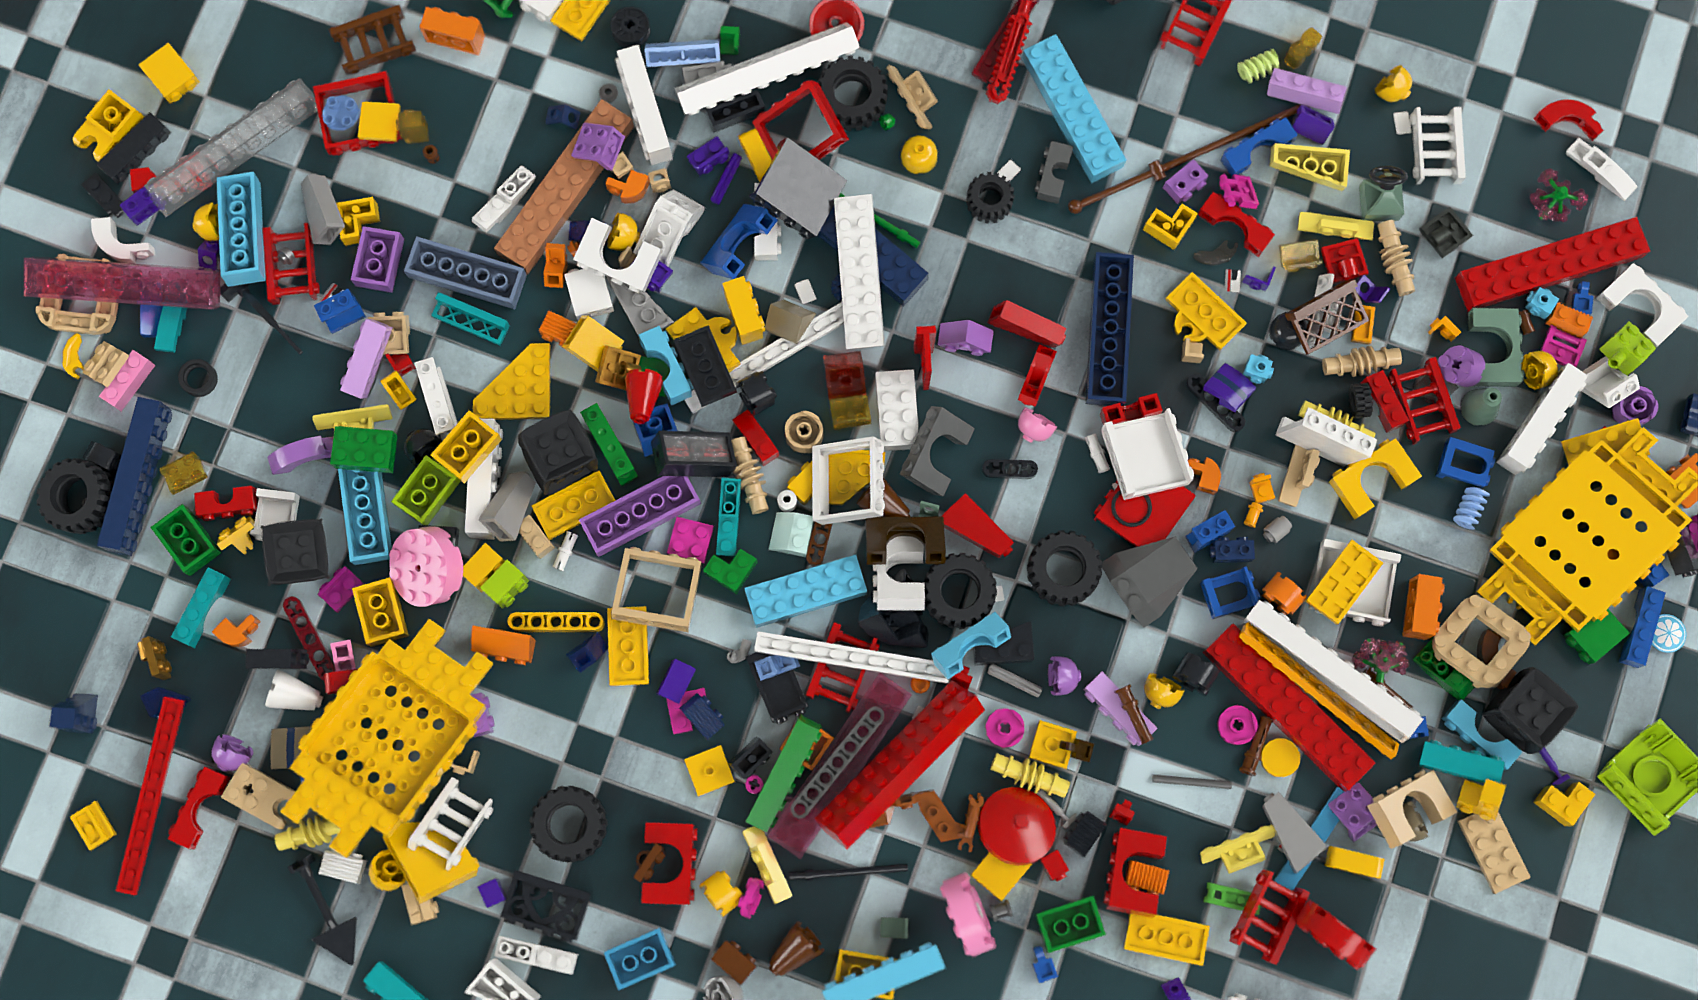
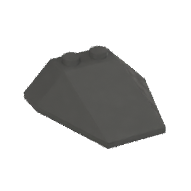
M1176 536L1117 552L1102 562V568L1110 583L1132 615L1143 627H1146L1164 613L1198 569Z

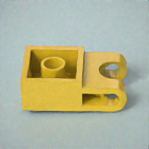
M108 89L85 117L87 120L73 136V142L80 148H87L93 142H97L93 156L99 162L145 116Z

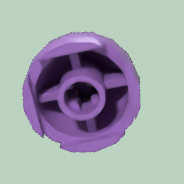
M1051 657L1050 660H1053V664L1048 665V683L1054 689V691H1050L1053 696H1061L1071 693L1076 688L1078 681H1081V671L1077 670L1076 664L1067 657Z
M219 735L212 747V757L220 770L225 772L229 770L236 771L242 763H249L254 751L249 745L247 748L240 745L243 741L236 737L223 735L220 738Z

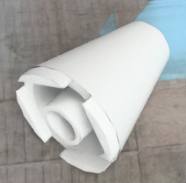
M277 670L265 706L269 708L314 711L316 707L320 708L323 697L319 696L320 691L282 670Z

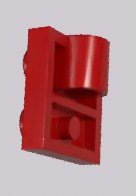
M1358 238L1320 249L1328 274H1334L1333 284L1369 274Z

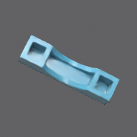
M657 326L639 334V342L647 358H658L668 365L670 372L663 382V390L672 406L692 397V389L694 388L690 379H686L684 376L686 372L681 362L678 363L676 360L678 356L674 347H670L668 344L670 340L666 331L662 332L660 326Z
M996 612L984 617L979 623L969 627L965 632L954 637L944 646L937 648L931 654L934 665L947 680L963 670L962 661L968 650L978 645H989L996 648L1010 639L1009 626Z
M1462 699L1456 701L1441 718L1445 721V726L1459 733L1460 739L1466 744L1470 743L1476 748L1475 751L1482 753L1481 756L1489 757L1494 755L1501 757V761L1505 762L1503 771L1508 770L1522 751L1508 739L1490 742L1482 738L1475 727L1477 712Z

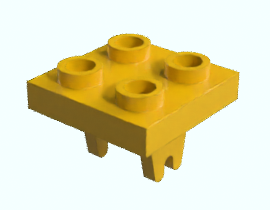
M245 516L241 517L235 522L236 525L232 529L226 528L219 533L217 545L221 550L230 544L234 545L243 554L247 553V547L250 550L253 549V542L248 534L255 525V521L251 516L247 518Z

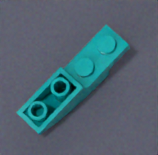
M722 478L716 555L736 556L741 479Z

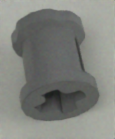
M1008 899L1004 903L994 906L992 904L989 905L994 922L1006 916L1013 917Z

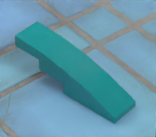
M171 281L158 325L154 346L156 351L175 353L177 337L181 335L182 322L186 319L190 283Z

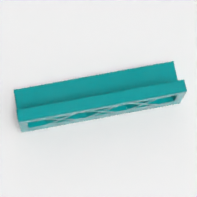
M438 292L435 298L437 304L431 315L433 318L501 346L510 327L507 320ZM441 306L449 308L451 314L443 317L438 315ZM464 314L468 321L459 324L456 322L455 316ZM481 321L485 328L476 331L473 329L472 323ZM495 328L502 330L498 340L490 336L489 330Z

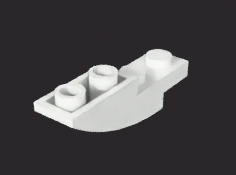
M1578 138L1566 151V155L1595 175V180L1625 201L1637 189L1638 186L1626 172L1596 146L1592 148Z
M521 165L497 189V194L472 218V222L487 233L496 223L499 224L511 212L530 188L536 176Z
M499 936L494 956L573 974L578 954Z

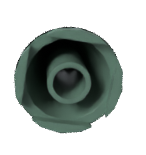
M1479 388L1469 391L1461 401L1462 416L1467 422L1476 426L1488 425L1493 422L1499 413L1502 401L1500 391L1496 388Z

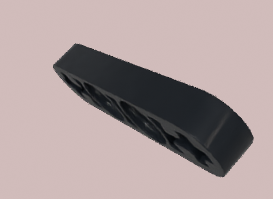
M1192 374L1186 382L1189 391L1231 432L1241 431L1245 426L1244 417L1238 411L1233 412L1228 408L1226 414H1220L1217 410V407L1220 405L1219 398L1214 396V400L1207 401L1204 398L1206 391L1203 389L1200 394V388L1197 385H1191L1192 379L1194 381L1199 380L1198 385L1203 388L1207 380L1200 374ZM1232 412L1233 415L1231 416V418L1226 420L1225 418H1227L1229 414ZM1238 419L1240 421L1239 426H1232L1233 420L1236 421Z

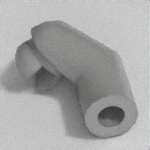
M742 639L740 649L733 652L730 651L727 654L728 661L739 663L745 660L752 642Z

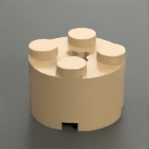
M801 411L791 415L785 425L786 441L796 452L812 453V446L820 445L823 440V425L819 417L809 411ZM806 429L808 434L801 435V431Z

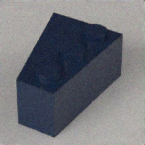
M75 693L72 698H66V702L56 704L51 709L49 727L73 733L93 734L94 729L97 727V718L95 716L98 695Z

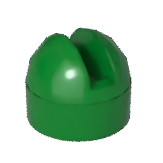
M885 114L879 118V122L884 130H888L894 126L895 119L892 115Z

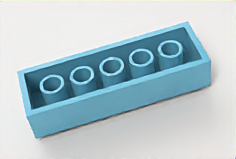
M254 172L217 177L221 277L228 287L265 281L261 183Z
M338 469L350 562L354 565L390 560L389 554L392 545L382 472Z
M856 555L744 588L756 628L867 595V588Z
M929 942L919 946V951L912 953V950L901 953L900 959L894 961L893 958L882 961V966L874 968V965L862 969L863 974L858 976L855 973L843 977L844 981L837 984L836 980L824 985L825 989L822 990L825 1000H868L945 969L937 946L935 944L931 945Z

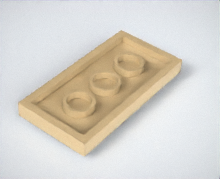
M1499 812L1496 820H1485L1477 814H1472L1458 821L1493 894L1531 878Z

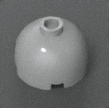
M717 976L711 978L704 987V990H706L704 1000H743L742 988L732 977Z

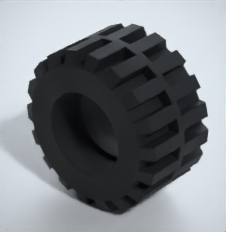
M987 172V175H984V173L979 174V178L975 177L973 179V183H970L967 191L966 204H968V211H972L971 215L973 217L977 216V220L980 222L982 219L985 220V223H989L990 220L993 223H997L998 219L1000 221L1003 220L1005 215L1009 214L1013 205L1014 189L1011 187V182L1009 180L1006 182V177L1004 175L999 177L997 172H995V175H991V172ZM991 190L1000 196L1001 201L995 205H988L981 201L979 195L984 191Z

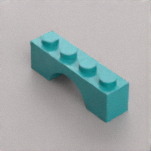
M207 568L171 638L195 648L204 632V622L210 608L218 598L223 596L231 578L211 568Z

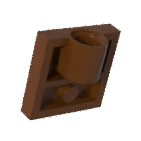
M656 843L650 852H640L636 857V863L640 868L634 875V878L640 882L649 881L655 872L653 867L656 863L660 864L666 855L663 853L665 848ZM645 854H648L644 862L641 864V857Z

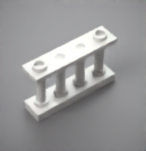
M1416 107L1410 115V125H1413L1415 157L1413 177L1416 178V184H1421L1425 176H1450L1453 178V184H1461L1466 178L1461 107H1453L1450 113L1444 116H1421L1420 107ZM1421 123H1447L1450 126V131L1448 133H1422ZM1422 141L1451 142V149L1449 151H1423ZM1424 158H1449V160H1452V167L1424 169Z
M431 357L414 364L435 434H440L443 441L458 423L440 367L436 368L434 358Z
M453 777L447 783L408 842V848L413 851L418 846L422 847L423 845L447 859L446 870L448 871L452 866H457L462 857L460 855L484 818L488 819L493 811V808H491L492 799L489 798L485 806L459 792V781ZM457 799L480 813L475 821H472L449 808L447 804L449 800ZM445 814L469 829L464 837L439 824L438 820H436L438 816ZM435 830L458 843V846L451 853L427 839V832Z

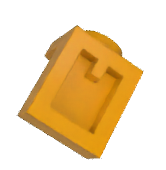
M1446 316L1441 320L1437 318L1430 324L1431 329L1428 331L1431 335L1436 329H1439L1441 335L1450 341H1453L1461 333Z
M1260 473L1253 476L1254 479L1249 484L1255 503L1259 504L1274 500L1275 495L1270 482L1271 474L1265 475V473Z

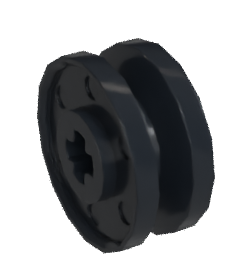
M636 7L619 9L611 20V31L615 42L623 48L636 45L639 47L643 46L650 36L649 19L646 13Z

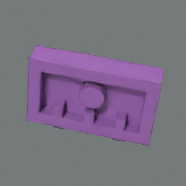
M583 123L571 156L577 159L596 161L606 170H613L625 136L613 126Z
M1356 783L1349 791H1345L1328 804L1330 810L1348 829V837L1353 842L1377 826L1367 807L1374 801L1360 783Z

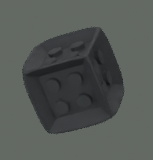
M571 409L545 418L529 426L518 435V443L526 463L545 495L556 493L593 474L598 469V460L590 440Z
M322 518L319 520L306 519L273 523L266 526L261 525L265 568L269 580L268 586L271 584H292L330 578L328 575V555Z
M1528 667L1519 671L1507 688L1498 692L1484 710L1483 716L1497 732L1512 742L1518 749L1527 754H1534L1540 752L1556 738L1573 718L1579 706L1563 688L1545 673L1534 667Z

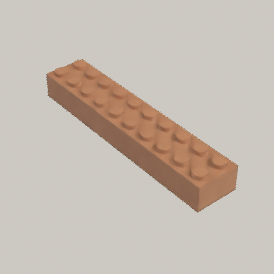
M602 99L584 122L613 126L625 136L624 140L634 127L632 118ZM581 128L494 247L498 256L512 265L524 268L526 274H529L545 252L546 243L553 241L604 169L596 161L577 159L571 156Z

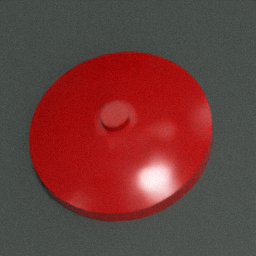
M1019 787L1001 789L986 800L979 812L978 831L986 849L995 858L1004 863L1015 866L1035 863L1047 854L1054 843L1056 824L1053 813L1047 803L1032 791Z

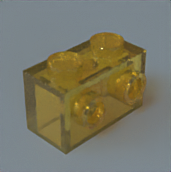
M405 110L402 113H398L399 120H396L397 131H400L401 138H404L407 144L429 142L428 124L421 111Z

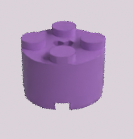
M1461 345L1449 348L1438 359L1443 378L1461 387H1471L1477 384L1482 378L1483 370H1485V361L1482 355Z
M1640 386V389L1612 406V417L1619 424L1638 418L1642 426L1655 417L1658 411V402L1655 400L1651 390Z

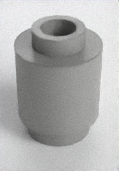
M1284 516L1277 517L1263 529V536L1269 543H1277L1290 532L1292 524Z

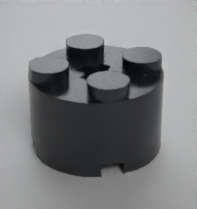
M756 371L736 382V388L740 387L742 391L739 393V396L745 407L749 411L753 410V416L775 404L774 398L777 397L775 390L772 387L769 388L766 383L767 377L763 371Z
M1186 653L1172 677L1179 682H1183L1185 689L1191 692L1195 689L1199 694L1207 696L1220 671L1207 661L1205 663L1201 661V657L1192 653Z

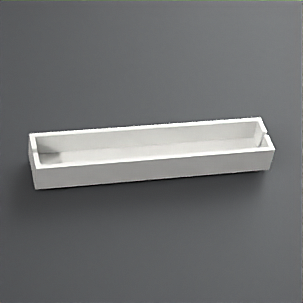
M1258 601L1241 626H1244L1247 622L1250 623L1357 711L1401 743L1411 737L1423 720L1418 711L1404 706V702L1397 696L1392 697L1387 693L1385 687L1380 684H1374L1366 673L1356 671L1354 669L1355 666L1351 662L1341 660L1337 657V652L1331 648L1326 649L1321 645L1322 642L1318 638L1307 635L1305 633L1306 630L1300 625H1293L1285 614H1278L1274 611V607L1270 603Z

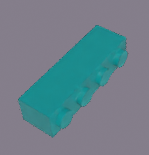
M1425 741L1420 767L1484 784L1486 779L1500 783L1505 762L1501 761V757L1494 755L1485 757L1481 756L1482 753L1470 750L1465 752L1461 751V747L1455 745L1445 747L1439 741Z
M383 961L378 962L363 980L367 984L365 986L366 989L373 994L378 993L382 997L380 1000H428Z

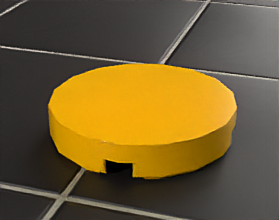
M1277 738L1271 740L1264 745L1261 751L1262 767L1268 774L1274 777L1289 776L1297 770L1300 764L1298 748L1287 739Z

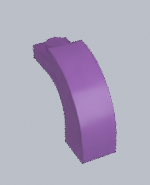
M310 437L277 449L267 457L272 474L290 473L294 468L303 463L331 458L333 437Z

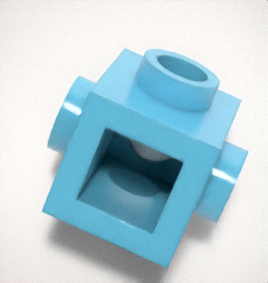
M1539 287L1535 292H1530L1526 298L1528 303L1525 308L1532 315L1545 319L1551 314L1559 298L1552 295L1550 290Z
M1251 354L1247 359L1243 375L1253 383H1264L1267 378L1271 379L1274 368L1271 367L1273 361L1268 360L1269 358L1263 355L1255 356Z

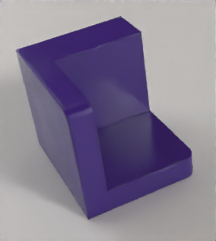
M494 878L477 887L487 908L506 900V894L498 878Z

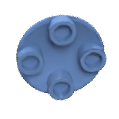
M331 96L327 99L323 108V121L333 130H346L356 123L359 116V107L355 100L348 96Z

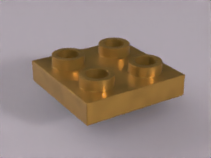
M605 345L595 382L626 390V373L633 369H639V372H642L641 366H639L641 355Z
M150 636L142 638V641L137 643L141 661H148L152 676L162 680L171 678L170 672H172L170 662L166 661L165 654L167 650L164 643Z

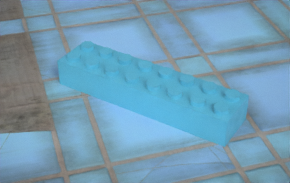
M1055 34L1024 49L1022 60L1069 145L1073 146L1072 150L1089 181L1093 183L1123 168L1126 158L1057 35Z

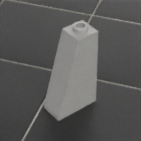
M309 174L302 181L301 188L313 244L331 245L345 227L326 177Z
M526 472L510 473L479 518V521L500 542L516 540L536 484Z
M1279 792L1275 795L1271 793L1264 799L1263 809L1270 824L1275 828V834L1293 872L1297 874L1327 848V845Z

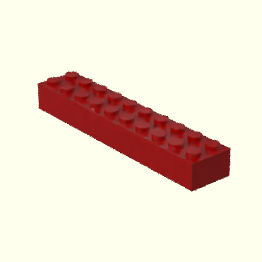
M1634 217L1463 270L1455 277L1466 309L1470 312L1473 308H1483L1528 294L1531 291H1536L1539 287L1547 288L1643 258L1650 252V248L1638 218Z
M1232 623L1203 654L1340 789L1349 791L1375 762L1286 674L1276 669L1265 657L1260 656L1250 645L1245 644L1239 637L1241 630Z
M951 681L815 817V820L824 832L848 850L985 711L977 696L956 682Z

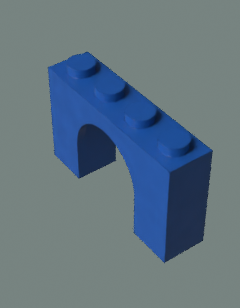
M743 204L700 263L714 275L735 279L745 266L734 255L737 246L753 233L767 235L778 219L771 216L766 208Z

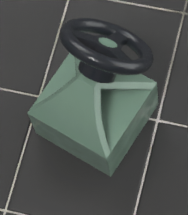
M1394 166L1373 168L1369 172L1370 179H1364L1359 186L1361 219L1373 222L1399 221L1404 215L1402 183L1407 180L1408 175L1404 170ZM1383 172V175L1375 176L1376 173Z

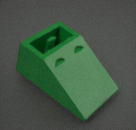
M1432 638L1415 656L1413 661L1446 692L1457 700H1464L1475 688L1472 686L1474 682L1443 659L1439 661L1434 656Z

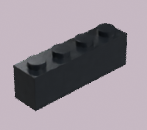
M149 112L96 165L118 185L128 178L130 169L138 168L147 156L154 153L155 148L160 143L168 139L171 132Z

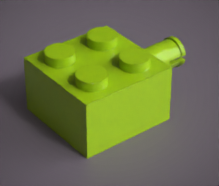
M1629 321L1599 350L1609 359L1608 365L1611 368H1618L1628 376L1654 352L1656 347Z

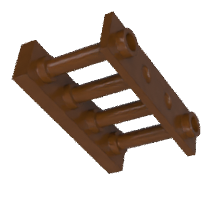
M400 5L329 29L335 43L340 42L347 63L342 64L346 75L357 74L365 68L400 56H408L417 51L413 41L407 42L400 21L405 17ZM390 23L393 24L400 43L389 48L382 28ZM373 29L376 31L382 47V51L372 54L365 36L367 31ZM358 36L365 57L354 60L348 38Z

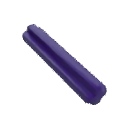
M732 154L710 198L711 202L720 204L742 160V156L739 154Z

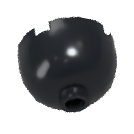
M1284 312L1272 321L1269 335L1278 348L1294 350L1302 344L1291 320L1287 321L1285 316L1287 312ZM1303 319L1298 323L1301 329L1306 331L1308 324Z
M429 429L411 431L407 435L404 444V453L408 460L414 466H417L416 464H420L426 455L432 460L434 459L431 454L440 445L442 439Z

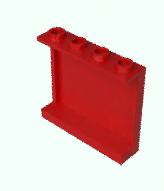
M1118 484L1115 490L1110 489L1105 496V499H1107L1104 505L1100 504L1094 511V514H1096L1094 521L1099 520L1135 547L1166 539L1196 495L1184 486L1148 494L1152 503L1150 517L1140 526L1128 527L1115 519L1111 509L1113 497L1120 490ZM1121 494L1116 500L1115 509L1117 515L1123 521L1136 523L1146 516L1148 503L1144 496L1124 500Z

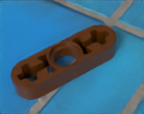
M815 522L806 555L809 565L816 567L823 563L833 523L825 524L824 530H828V532H825L823 530H816L817 527L821 529L822 524ZM817 534L825 536L823 544H817L814 541V537ZM812 546L823 548V551L819 549L818 557H820V560L817 559L816 562H812L810 555L815 553V548H812Z

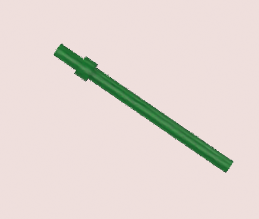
M842 193L839 195V197H846ZM874 214L876 224L896 235L900 241H906L915 248H918L921 242L910 236L909 232L904 229L900 230Z

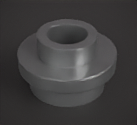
M605 84L600 88L599 95L605 102H612L617 98L618 91L614 85ZM607 90H611V91H612V92H611L610 94H608V95L605 94V92H606Z
M284 247L277 251V257L283 264L291 265L293 263L295 255L290 249Z

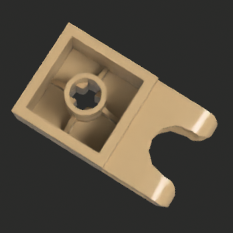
M242 763L221 798L277 829H284L286 820L278 815L277 808L283 800H290L296 791L251 765ZM250 787L254 790L253 793H249Z

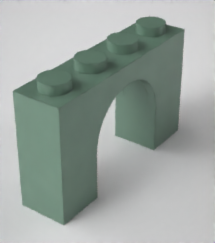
M1473 308L1468 313L1469 332L1495 333L1504 340L1507 347L1505 360L1501 363H1485V370H1483L1481 375L1482 378L1474 386L1517 387L1524 380V371L1521 370L1523 352L1520 351L1522 333L1519 331L1522 319L1518 309Z

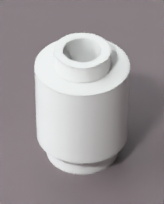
M784 490L778 495V506L782 511L791 512L796 508L797 497L794 492ZM790 498L791 500L790 502H784V499Z

